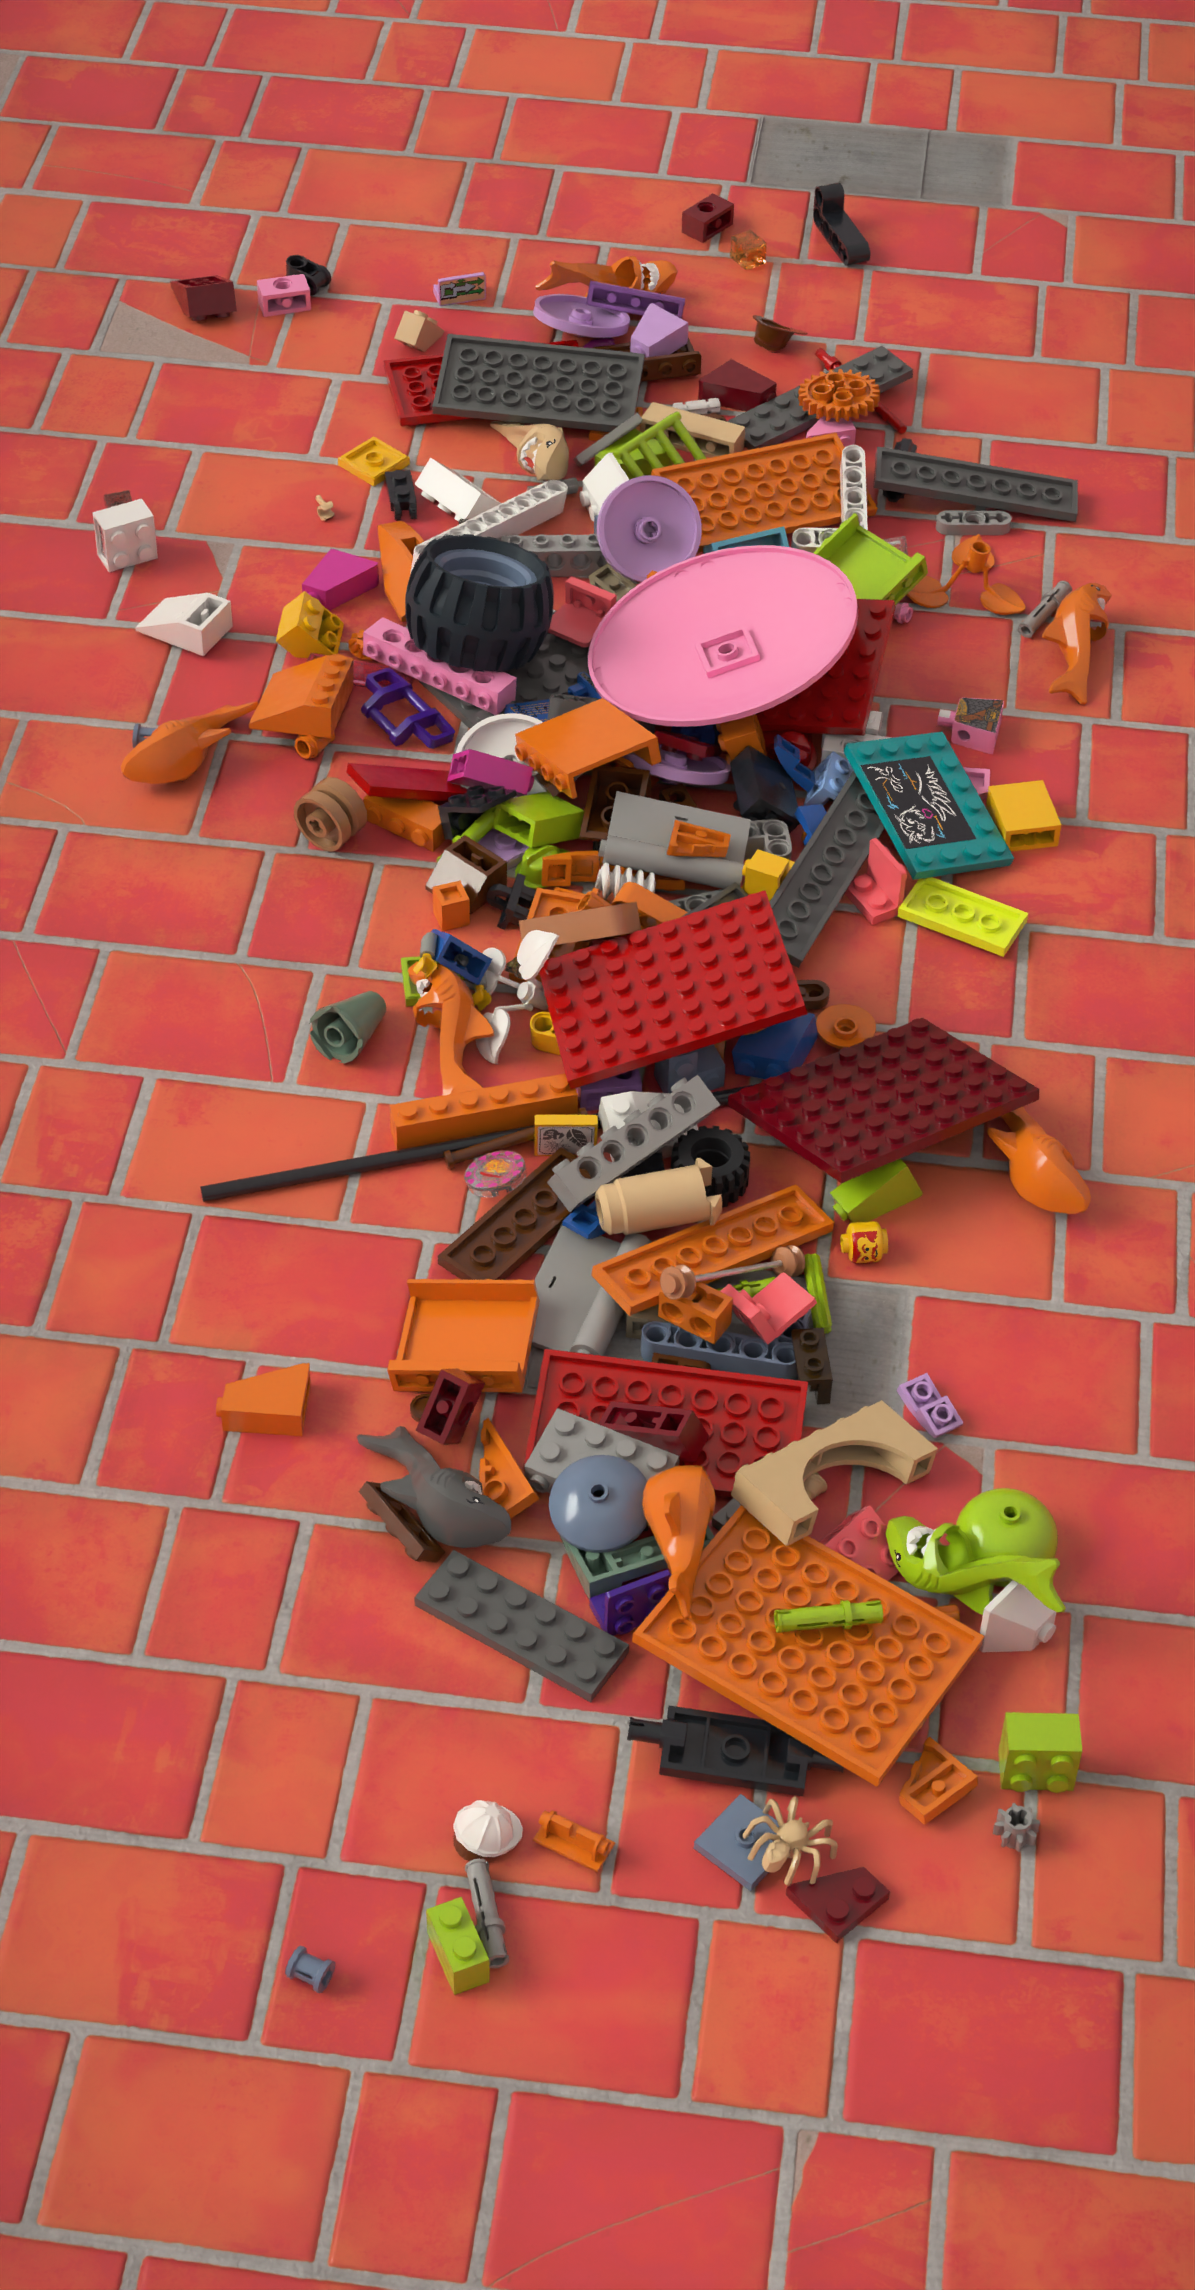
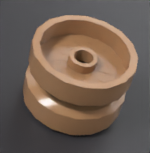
M333 777L321 780L310 792L302 796L293 808L295 821L302 834L314 846L324 851L333 852L341 848L367 822V810L358 793L346 782Z

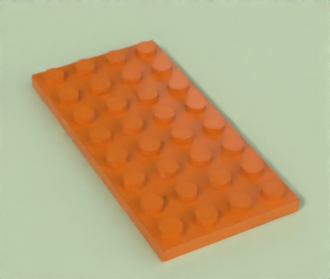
M831 433L652 469L651 475L664 477L677 483L695 502L702 525L701 541L697 551L699 553L703 552V547L714 542L784 526L786 534H790L799 528H818L841 523L840 465L842 451L845 447L837 433ZM866 488L867 517L875 516L878 508Z

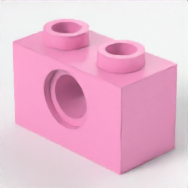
M304 274L257 280L258 302L264 317L311 310L310 288Z

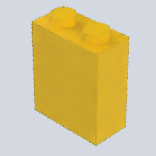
M1043 780L988 786L986 809L1011 852L1058 846L1061 823Z

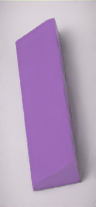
M590 281L586 305L642 316L647 307L653 303L681 319L685 304V298Z

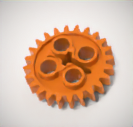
M829 369L827 374L820 371L819 376L812 374L811 379L805 378L804 383H801L800 389H798V400L802 410L808 411V415L816 414V419L824 416L826 421H829L831 418H835L836 422H839L840 418L849 421L850 417L859 419L860 414L868 416V411L874 412V407H878V402L880 401L879 384H875V379L869 380V375L861 377V372L852 374V370L845 373L842 369H839L838 372Z

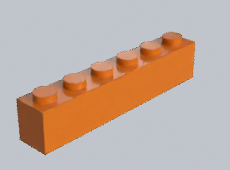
M564 1073L389 1105L390 1130L396 1150L526 1127L535 1125V1115H571L578 1113V1093L576 1088L570 1090L566 1074Z

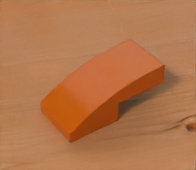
M598 851L566 852L542 857L541 885L571 886V882H596L599 872Z

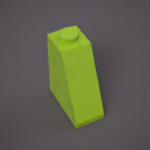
M633 429L596 454L595 466L606 454H613L615 450L642 432ZM652 438L647 442L663 467L673 465V462L656 439ZM637 448L629 453L645 476L651 475L652 468L640 450ZM616 459L629 480L633 479V476L622 460Z
M900 1158L840 1184L830 1194L836 1202L832 1207L843 1221L849 1218L851 1222H867L923 1195V1192L908 1166Z

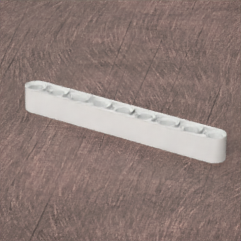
M559 480L546 481L418 544L414 548L411 571L421 552L434 539L438 540L447 535L472 534L474 536H488L501 540V536L519 535L561 514L564 510L568 486Z

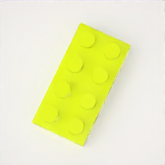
M929 877L917 881L898 908L897 917L1004 957L1027 923L1029 913L939 879Z

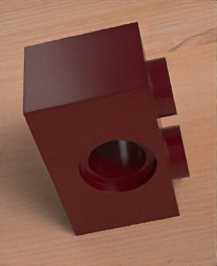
M715 194L709 195L682 212V233L702 243L706 242L733 225L734 204Z
M458 1368L441 1369L415 1431L442 1445L460 1443L485 1382Z

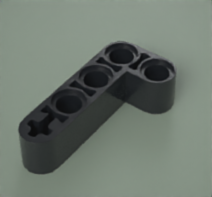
M838 182L817 186L815 188L813 209L816 227L844 265L869 261V244L844 211V189L842 184Z

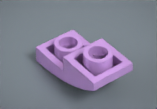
M927 1373L905 1382L897 1388L896 1391L909 1411L933 1438H937L964 1424L948 1396L941 1397Z

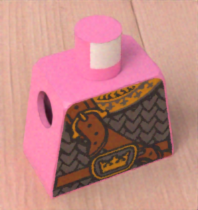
M962 697L959 699L956 711L940 709L937 725L952 728L951 741L954 744L993 754L1002 721L1004 700Z

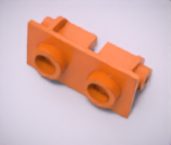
M554 1810L550 1813L543 1811L538 1822L542 1826L533 1838L534 1842L597 1873L615 1846V1842L606 1838L605 1835H599L558 1815Z

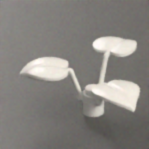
M534 930L524 937L517 954V961L521 965L519 973H521L524 980H527V982L521 984L501 976L506 966V957L501 950L488 948L483 951L484 955L492 959L485 972L487 982L485 990L492 994L498 981L517 988V997L523 1003L499 1006L494 1009L493 1013L487 1012L483 1015L493 1028L494 1036L476 1039V1045L480 1054L489 1062L498 1064L500 1051L507 1039L510 1029V1017L506 1011H532L533 1007L541 1010L548 1008L542 982L537 981L535 977L542 969L560 937L559 935Z

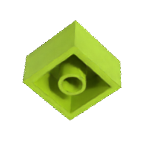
M1006 1712L998 1750L1001 1789H1012L1017 1792L1028 1790H1049L1055 1793L1066 1790L1073 1791L1082 1756L1079 1714Z

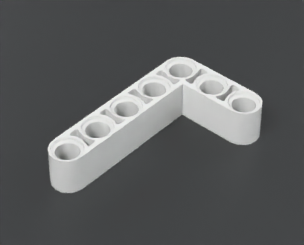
M848 445L842 451L840 465L841 523L848 520L855 513L858 515L859 525L868 530L865 452L858 445ZM799 528L792 535L791 548L814 553L821 546L822 542L830 537L838 528Z

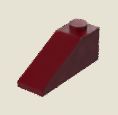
M611 1401L599 1422V1425L678 1455L680 1461L696 1462L709 1437L694 1411Z

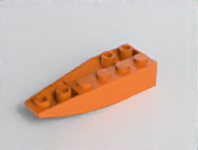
M403 521L378 524L377 530L384 590L400 621L405 622V598L411 574L414 548L425 541L411 526Z

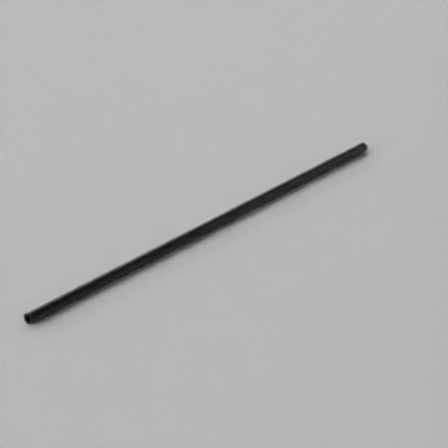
M753 1085L711 1093L720 1106L728 1105V1095ZM598 1117V1129H600L602 1127ZM535 1125L200 1186L203 1202L443 1158L444 1151L450 1150V1152H454Z

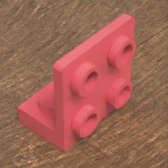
M877 838L871 839L867 873L856 876L845 892V895L871 925L896 917L898 915V908L905 899L906 869L897 862L889 849L883 846Z
M781 1273L753 1298L744 1289L739 1292L730 1284L720 1291L733 1298L732 1311L736 1317L766 1344L781 1336L787 1328L800 1317L806 1315L817 1304L815 1298L786 1273Z
M870 1505L851 1513L819 1541L887 1581L899 1572L890 1555L885 1534L887 1527Z

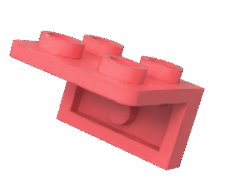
M571 576L565 582V604L552 615L548 633L578 646L589 647L599 623L616 604V595Z

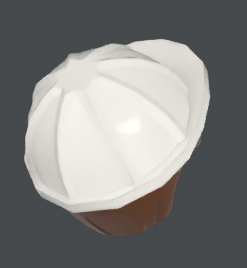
M476 1800L471 1805L465 1806L458 1811L453 1824V1843L458 1854L467 1861L497 1857L509 1852L520 1842L523 1827L519 1818L512 1811L500 1806L496 1801Z

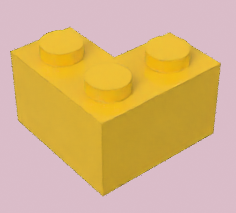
M757 849L753 857L747 859L744 863L742 875L745 876V882L742 889L748 895L765 890L770 902L795 862Z

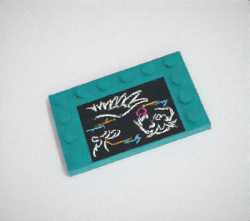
M943 732L846 744L843 752L913 880L1011 865L1014 856Z

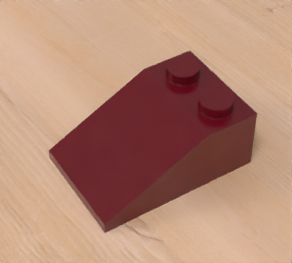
M218 275L170 281L171 288L184 315L192 317V321L206 320V315L215 314L216 318L228 317L230 312L237 311L233 281Z

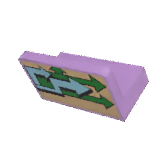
M484 272L438 279V284L433 285V293L439 306L486 299V276Z

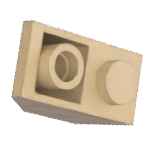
M415 310L414 314L404 311L394 339L404 345L425 352L443 335L445 330L437 326L438 321L429 318V315L421 311Z

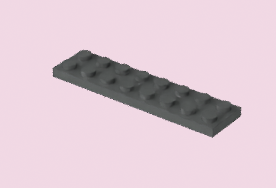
M883 346L833 369L834 372L842 369L845 373L852 370V374L861 372V377L869 375V380L875 379V384H879L880 393L913 377V369ZM800 386L727 421L745 427L744 446L748 450L776 445L813 427L819 420L816 419V414L808 415V411H803L802 406H799L798 389H800Z
M877 446L873 488L1034 516L1076 521L1078 515V480Z

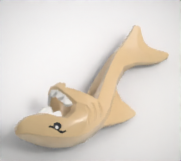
M492 421L490 423L492 428L504 435L517 448V460L523 470L536 475L539 481L559 480L565 477L568 470L569 448L561 427H555L550 424L524 425L525 423ZM529 457L534 463L533 468L527 466L528 462L524 458Z

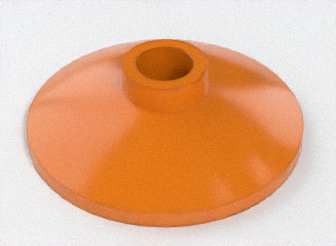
M851 1004L830 1006L824 1009L816 1020L819 1037L825 1043L839 1049L863 1042L867 1038L874 1037L876 1033V1022L872 1015L865 1009Z

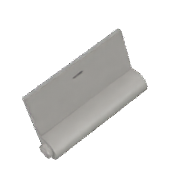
M616 791L607 840L601 839L598 856L603 857L602 863L607 862L609 865H620L623 868L630 867L637 871L653 872L656 875L725 889L736 882L740 886L743 877L742 870L751 819ZM675 820L731 834L726 857L666 855Z
M562 1225L535 1278L540 1302L532 1346L543 1350L552 1349L604 1356L624 1314V1310L592 1277L593 1266L649 1244L651 1240L639 1233L626 1235L622 1243L603 1236L586 1239Z

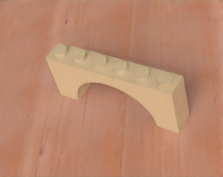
M881 1400L869 1407L861 1408L853 1415L840 1418L834 1424L824 1429L814 1431L806 1438L793 1441L787 1447L775 1453H768L759 1461L742 1466L735 1475L731 1496L784 1545L788 1546L812 1533L819 1509L807 1495L804 1481L813 1473L838 1465H862L885 1471L907 1485L930 1473L938 1448Z

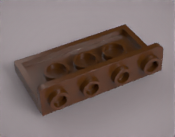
M688 338L686 345L669 355L645 357L641 382L701 374V354L699 351H694ZM631 342L593 347V349L630 352Z

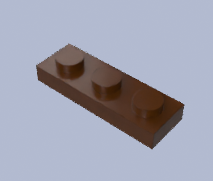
M366 1481L359 1490V1493L367 1501L368 1509L380 1516L386 1523V1530L392 1536L398 1538L406 1547V1554L418 1562H438L445 1551L426 1531L405 1504L383 1492L380 1488L381 1483Z

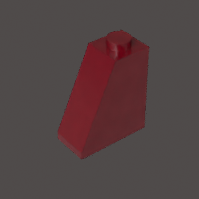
M730 359L699 380L698 400L705 399L708 402V399L718 398L721 407L747 412L777 397V383Z

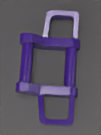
M385 668L367 675L365 686L373 695L363 704L361 712L367 718L371 717L390 736L389 739L395 746L403 744L412 733L431 749L453 741L455 730L436 708L428 706L413 691L412 685L394 670ZM388 680L392 684L382 688L377 682ZM406 698L420 713L407 717L396 728L380 710L384 705ZM436 725L442 731V734L433 736L425 729Z

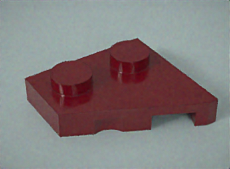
M658 730L655 732L658 743L661 744L660 749L672 753H677V750L687 752L686 757L693 760L702 761L703 758L720 756L722 752L720 744L716 742L708 744L699 741V738L668 730Z
M865 1867L819 1877L816 1879L815 1884H810V1880L794 1883L786 1889V1896L835 1943L884 1904L890 1896V1891Z

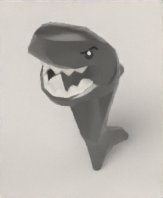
M399 1426L394 1432L386 1436L362 1434L357 1436L358 1443L365 1448L394 1458L407 1468L408 1475L401 1479L383 1482L380 1484V1488L392 1498L415 1509L426 1531L437 1541L449 1546L469 1548L499 1542L510 1534L511 1519L504 1507L483 1495L482 1483L464 1471L452 1468L441 1469L432 1455L412 1438L405 1427ZM474 1488L476 1490V1493L468 1489L472 1490Z

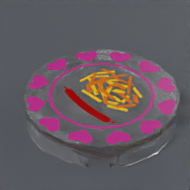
M500 1150L487 1153L477 1158L468 1166L465 1171L464 1180L472 1194L479 1197L499 1196L498 1191L505 1189L507 1192L513 1191L522 1184L527 1176L526 1164L523 1157L513 1151Z

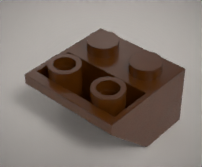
M464 835L444 850L425 888L433 894L434 886L461 881L470 899L471 915L487 903L486 895L491 886L494 884L507 886V861Z

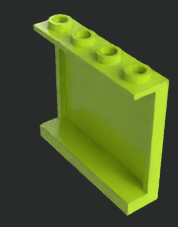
M855 513L848 520L842 522L840 527L830 537L826 538L813 553L833 563L847 576L853 586L857 599L894 600L896 605L928 574L925 556L918 552L912 557L903 553L860 526L858 515Z

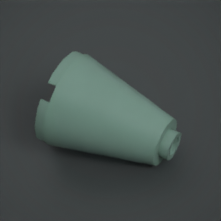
M367 991L320 1008L310 1018L313 1029L310 1032V1037L316 1049L329 1060L332 1058L342 1060L339 1063L353 1061L359 1056L384 1017L387 1010L384 999L376 992Z

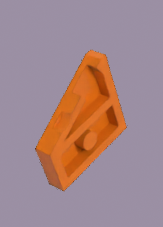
M675 820L666 855L726 857L731 834Z
M931 1737L925 1740L923 1744L924 1751L919 1761H915L910 1771L911 1777L904 1783L899 1794L900 1805L924 1825L978 1786V1776Z

